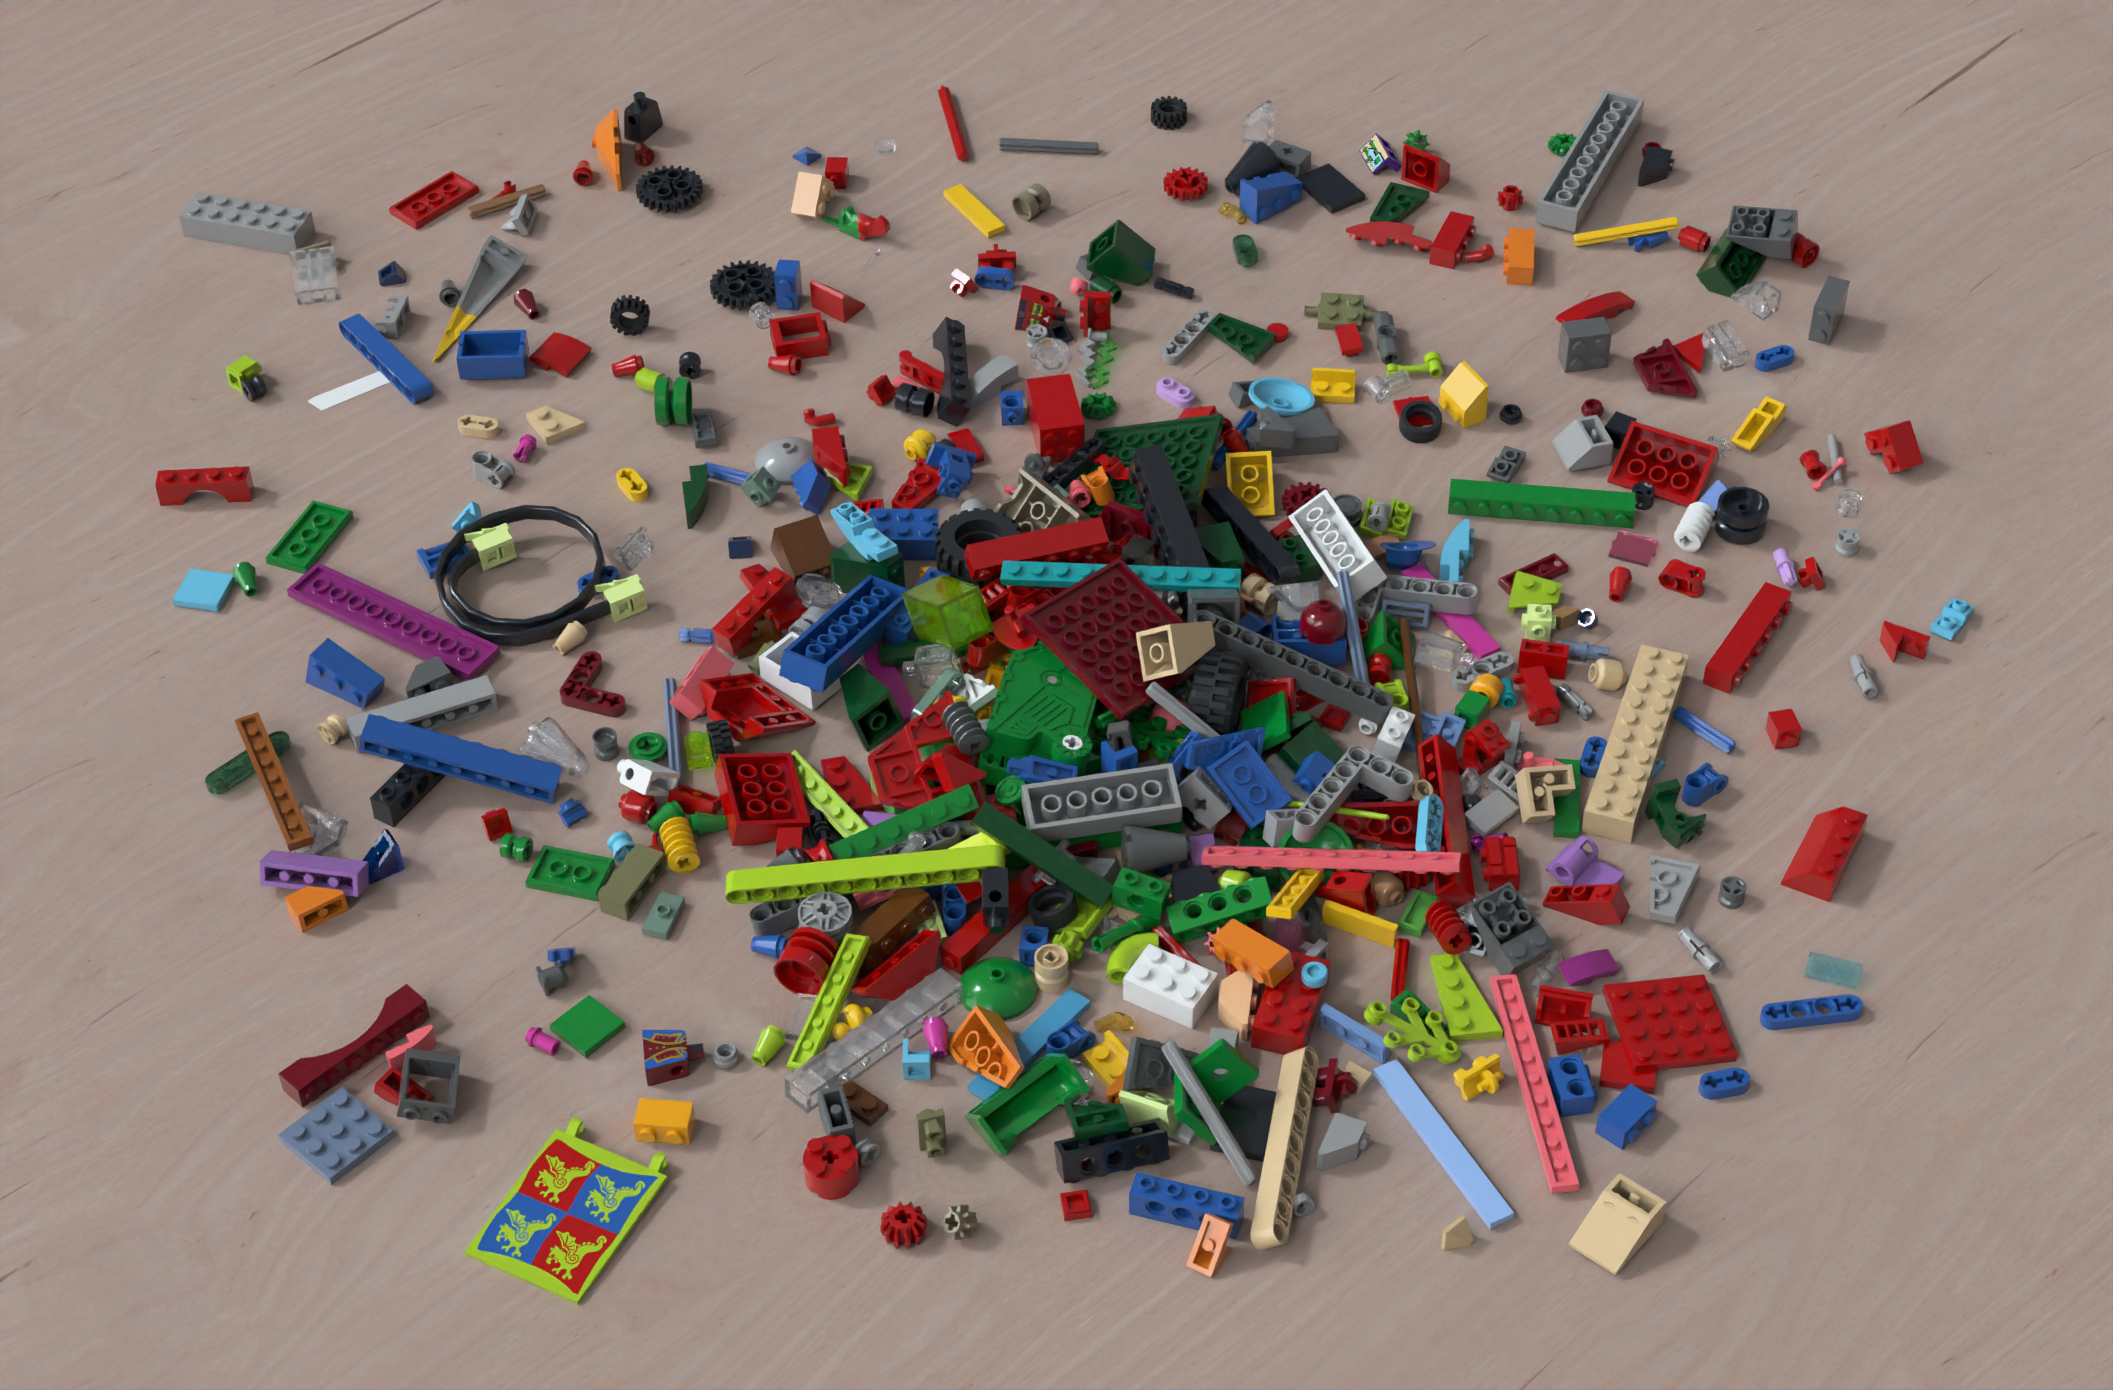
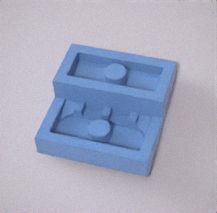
M1420 710L1424 741L1437 733L1455 747L1466 720L1444 711L1442 716L1438 717ZM1411 725L1402 748L1416 753L1413 727Z

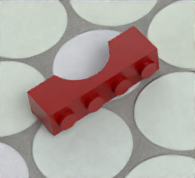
M249 466L161 470L157 473L155 483L160 506L183 505L189 494L200 490L216 492L222 495L229 503L252 502L254 490Z
M774 567L712 628L717 646L735 657L751 641L752 630L759 617L773 607H778L782 610L797 595L792 576Z

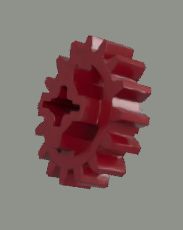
M1299 482L1297 487L1292 484L1290 485V490L1285 489L1284 495H1282V510L1286 511V516L1288 517L1322 491L1327 490V488L1320 489V484L1313 486L1311 482H1308L1307 485Z

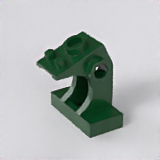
M1678 779L1654 784L1645 809L1648 820H1655L1662 837L1675 848L1682 843L1688 844L1694 839L1696 834L1700 836L1703 833L1701 829L1705 827L1704 822L1707 816L1702 814L1687 817L1686 814L1677 811L1675 803L1681 789Z

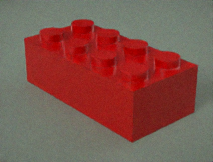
M1291 952L1294 970L1274 988L1268 985L1265 988L1252 1024V1048L1285 1055L1307 1047L1330 981L1331 960ZM1320 962L1327 967L1328 980L1324 986L1311 988L1302 982L1301 971L1305 964Z

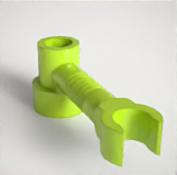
M1433 351L1424 356V364L1411 366L1388 364L1386 365L1388 370L1386 372L1387 379L1393 380L1402 375L1429 372L1433 378H1438L1443 374L1441 356L1438 352Z

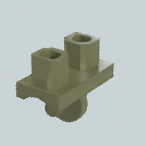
M943 1108L937 1111L925 1109L916 1114L920 1151L926 1150L928 1158L942 1156L945 1154L944 1146L947 1145Z

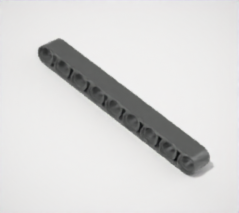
M1199 610L1195 613L1193 622L1212 621L1215 646L1212 649L1242 654L1247 658L1248 665L1277 679L1294 678L1296 679L1297 688L1373 723L1382 724L1386 721L1393 705V698L1387 692L1210 611Z
M945 822L868 857L948 849L962 842L960 829L955 822ZM852 893L841 894L849 902L854 900ZM806 898L768 901L755 906L749 914L755 935L757 937L777 935L799 925L798 908Z

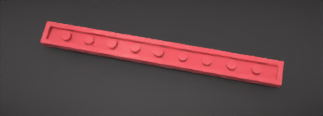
M1205 846L1202 853V865H1209L1212 868H1220L1224 865L1235 866L1239 869L1248 868L1249 866H1260L1262 869L1285 867L1288 870L1311 868L1314 871H1322L1326 868L1345 872L1351 869H1362L1364 872L1388 870L1391 873L1414 871L1418 874L1435 871L1449 875L1460 871L1461 853Z
M1517 975L1490 977V987L1551 1194L1578 1191L1579 1181Z

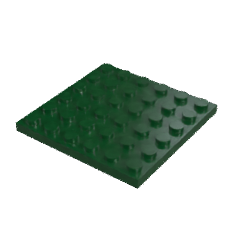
M1222 414L1096 429L1093 438H1101L1106 447L1105 454L1109 458L1115 455L1118 460L1122 461L1125 468H1129V471L1135 450L1162 444L1188 511H1193L1200 508L1225 420ZM1099 462L1096 465L1093 464L1081 475H1088L1098 470V467L1102 465ZM1106 473L1115 493L1113 501L1143 512L1142 504L1139 505L1136 500L1135 486L1131 485L1129 480H1113L1110 474ZM1092 497L1090 503L1080 509L1091 518H1097L1106 505H1097Z

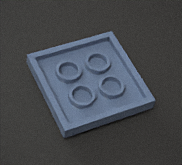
M341 1087L278 1134L281 1143L329 1184L333 1185L393 1139L395 1132L394 1129Z

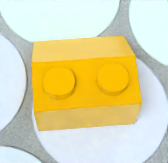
M1463 361L1441 385L1438 399L1439 404L1463 429L1486 420L1489 385Z

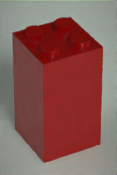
M1062 374L1026 379L1027 414L1037 452L1041 457L1050 456L1051 463L1063 462L1085 443V425L1071 375Z

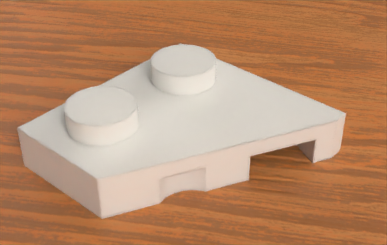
M966 673L963 685L954 696L967 698L968 707L973 709L975 713L979 708L995 698L999 690L994 685L989 686L983 680L975 679L972 675Z

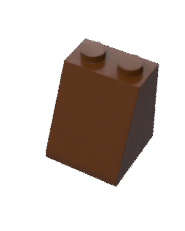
M818 515L774 528L770 549L782 570L792 576L794 585H806L812 582L813 579L820 577L824 579L831 576L830 554L833 553V550Z

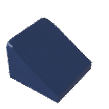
M392 261L378 271L381 286L406 282L405 271L396 261Z
M730 537L728 540L729 558H751L752 537Z

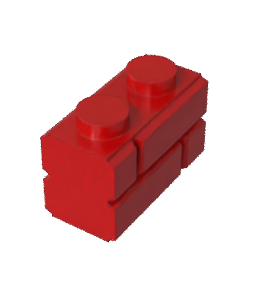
M1514 836L1502 838L1487 837L1484 847H1480L1479 852L1480 863H1485V866H1482V881L1487 882L1490 892L1508 882H1511L1518 891L1521 874L1516 838Z

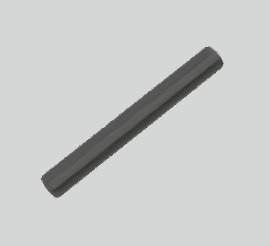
M999 138L998 148L1000 150L1098 154L1099 144L1097 142Z

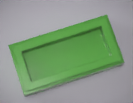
M1416 889L1397 923L1398 931L1421 939L1428 926L1425 922L1426 911L1433 903L1440 901V898Z

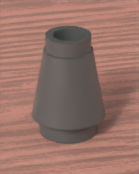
M444 280L441 284L440 301L446 306H455L461 294L452 280Z

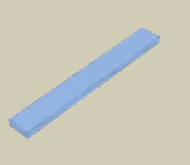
M1395 1059L1374 1068L1373 1075L1488 1228L1492 1229L1514 1218L1512 1209L1400 1062Z

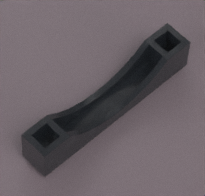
M945 317L932 334L933 348L942 353L944 360V377L937 402L938 419L957 427L971 409L965 325L958 320Z

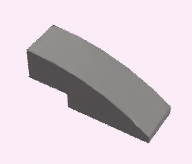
M1005 353L986 364L969 379L971 409L999 395L1001 386L1018 378V364Z

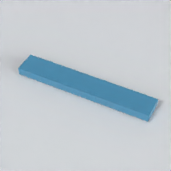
M1069 988L1014 1041L1024 1066L1023 1071L1046 1050L1047 1037L1064 1026L1069 1020L1078 1019L1090 1007V1000ZM979 1074L967 1085L968 1092L982 1101L1002 1087L982 1074Z

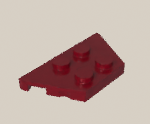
M1669 338L1664 339L1661 346L1657 348L1652 346L1646 352L1634 357L1633 365L1648 392L1697 398V389Z
M1110 500L1098 516L1102 518L1109 541L1115 543L1128 534L1141 535L1145 540L1143 553L1159 559L1158 546L1152 542V530L1150 525L1145 523L1143 512Z

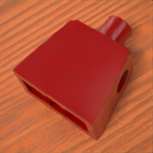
M1336 871L1332 874L1328 883L1321 882L1315 889L1316 897L1336 902L1372 916L1377 911L1372 874Z

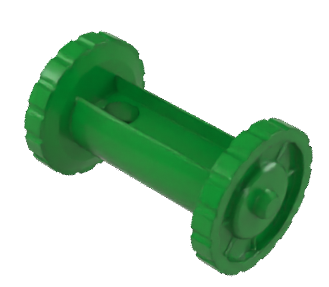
M1011 775L1004 778L997 785L995 797L1000 804L1012 806L1018 813L1016 817L1017 822L1022 826H1026L1021 802L1022 785H1026L1025 780H1020L1019 776Z

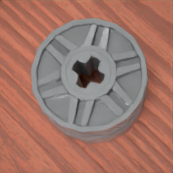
M831 891L817 892L804 899L798 908L799 928L812 927L830 935L837 944L843 941L846 933L851 934L854 931L852 906L848 899L839 893Z

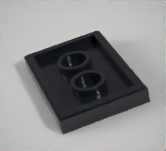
M1329 163L1295 177L1303 183L1302 189L1331 214L1365 200V193Z
M1246 1085L1224 1101L1220 1115L1246 1158L1263 1162L1276 1092ZM1218 1142L1213 1146L1210 1145V1150L1224 1153Z

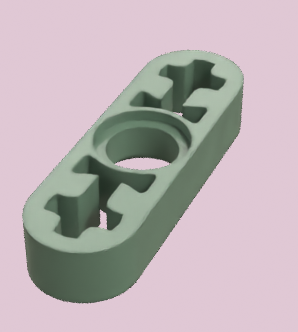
M953 668L946 669L915 706L910 720L920 716L928 706H932L938 695L937 700L942 698L948 690L951 691L952 695H955L963 685V673Z

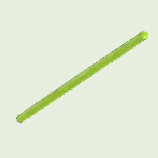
M1291 801L1286 806L1300 808L1304 802ZM1341 807L1335 812L1386 821L1390 818L1388 814Z

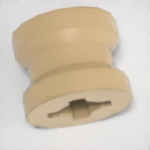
M331 714L325 723L322 722L317 726V732L326 743L333 745L338 741L339 736H344L348 733V727L340 716Z

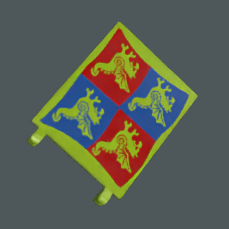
M573 1117L566 1132L555 1129L464 1253L466 1256L579 1305L667 1181V1175L662 1174V1172L668 1167V1162L665 1161L666 1154L656 1152L648 1168L579 1139L584 1133L585 1127L582 1125L583 1120L581 1118Z

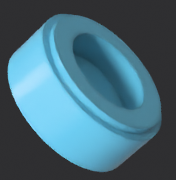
M1309 962L1302 968L1301 980L1308 987H1322L1328 980V969L1320 962Z

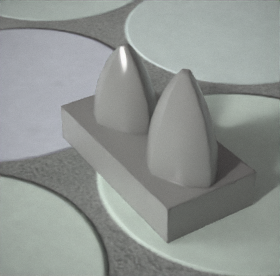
M528 193L520 196L518 204L509 212L512 218L506 221L501 226V229L508 231L518 230L521 236L529 235L538 209Z

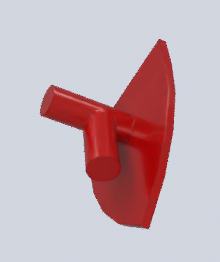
M1033 603L1016 612L1013 606H1007L1004 609L1006 617L990 624L999 642L1013 650H1024L1037 644L1038 637L1020 620L1024 613L1034 608Z

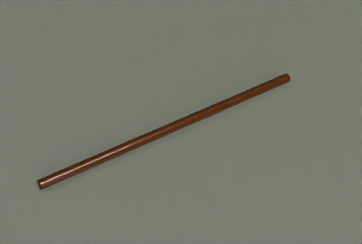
M1401 618L1399 624L1410 711L1415 715L1412 727L1419 780H1422L1418 745L1424 742L1409 620Z

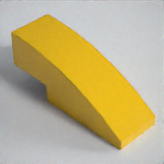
M1766 396L1757 409L1753 408L1731 439V443L1750 452L1756 449L1772 434L1786 416V405Z

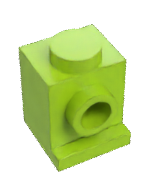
M244 355L227 366L225 371L229 385L243 393L240 382L245 379L250 380L256 374L259 375V372L262 371L259 362Z

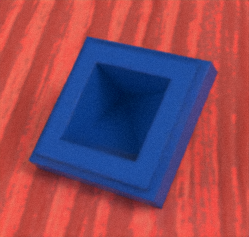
M807 146L793 155L794 159L805 165H809L821 157L819 152Z

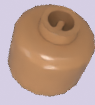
M1388 870L1372 873L1376 903L1383 908L1398 905L1404 897L1403 881Z

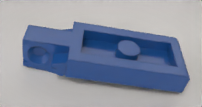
M1030 755L1029 758L1023 757L1022 760L1011 757L1007 764L1006 773L1019 776V779L1025 780V782L1040 783L1077 777L1078 766Z

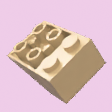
M1619 1173L1603 1190L1569 1242V1246L1616 1275L1663 1223L1667 1202Z

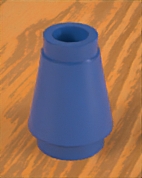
M783 934L754 936L751 941L752 952L778 960L790 938L785 937Z

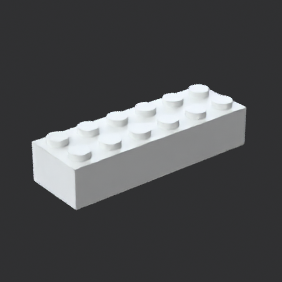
M1326 489L1288 516L1338 592L1339 587L1336 574L1340 571L1349 572L1354 602L1388 578Z

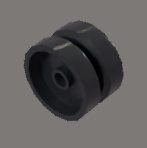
M1733 487L1725 490L1718 499L1714 523L1715 531L1721 538L1731 543L1751 544L1757 542L1764 536L1766 531V519L1770 508L1768 499L1763 493L1748 487Z

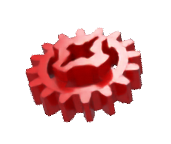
M1180 167L1178 171L1172 169V173L1167 172L1166 177L1163 179L1164 192H1167V196L1173 195L1174 200L1180 198L1181 201H1184V199L1192 201L1193 197L1199 199L1200 195L1204 196L1205 191H1208V177L1204 176V172L1198 173L1197 168L1191 170V167Z

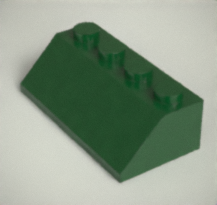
M1726 228L1696 276L1708 291L1738 300L1742 297L1767 256L1726 239L1728 229Z

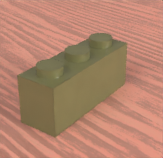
M637 843L633 850L627 853L620 867L613 871L607 884L600 888L598 900L601 912L628 921L666 871L664 852Z

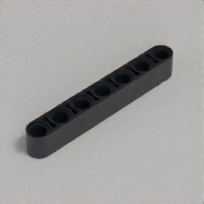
M1226 485L1210 487L1204 490L1201 501L1203 507L1218 523L1229 521L1239 547L1274 585L1279 586L1296 582L1300 579L1301 573L1297 562Z

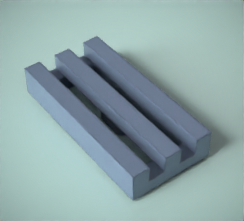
M1383 598L1382 610L1388 614L1424 618L1423 622L1409 620V626L1428 628L1431 604ZM1387 605L1425 609V612L1387 608Z

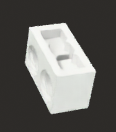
M1392 706L1377 738L1373 752L1395 763L1415 715Z

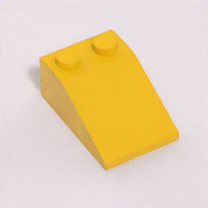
M1271 451L1226 453L1227 487L1254 517L1275 516Z

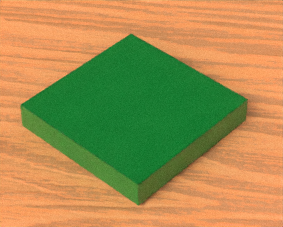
M591 995L586 996L550 1024V1030L585 1058L625 1028V1022Z

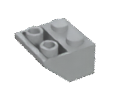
M1597 415L1575 419L1552 441L1568 472L1611 464L1613 441Z

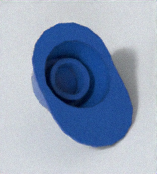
M1423 540L1401 543L1383 542L1380 543V546L1386 549V565L1389 569L1406 570L1419 562L1423 550L1435 547L1436 543Z

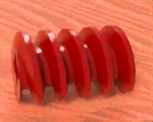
M1448 900L1436 901L1427 909L1425 922L1443 951L1452 955L1464 952L1470 946L1472 939L1469 935L1468 927L1452 902Z

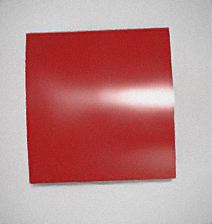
M553 332L529 357V360L545 371H548L551 367L567 378L590 354L592 347L571 336Z

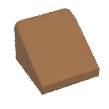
M1565 605L1552 611V615H1556V627L1560 631L1577 623V616L1580 613L1578 608Z

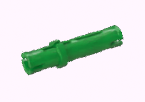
M1146 916L1138 919L1132 918L1125 925L1092 939V946L1096 952L1102 953L1133 935L1144 934L1149 930L1157 928L1159 921Z

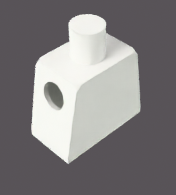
M622 759L617 766V771L621 774L620 783L643 795L669 796V790L677 787L681 774L648 760Z

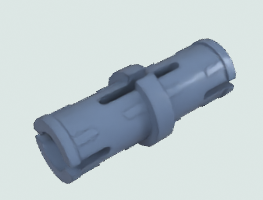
M1561 640V644L1570 645L1569 656L1580 657V660H1585L1586 658L1594 660L1600 658L1608 659V646L1589 645L1585 641L1582 644Z

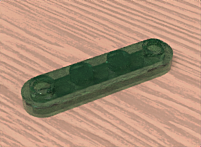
M276 731L268 735L278 758L290 750L291 741L286 732ZM247 751L241 752L206 776L205 783L210 793L223 794L256 773Z

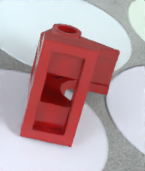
M1489 717L1471 728L1464 735L1463 755L1457 761L1459 774L1469 782H1472L1498 765L1500 761H1504V750L1511 747V744L1500 732L1497 724L1492 722ZM1481 755L1488 759L1482 764L1478 759Z

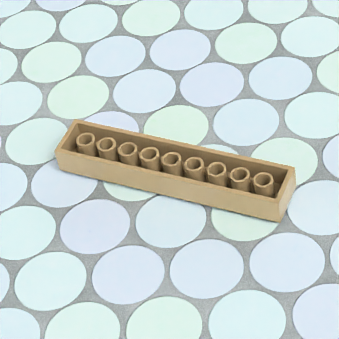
M1641 644L1584 810L1581 832L1631 844L1686 676L1689 655Z

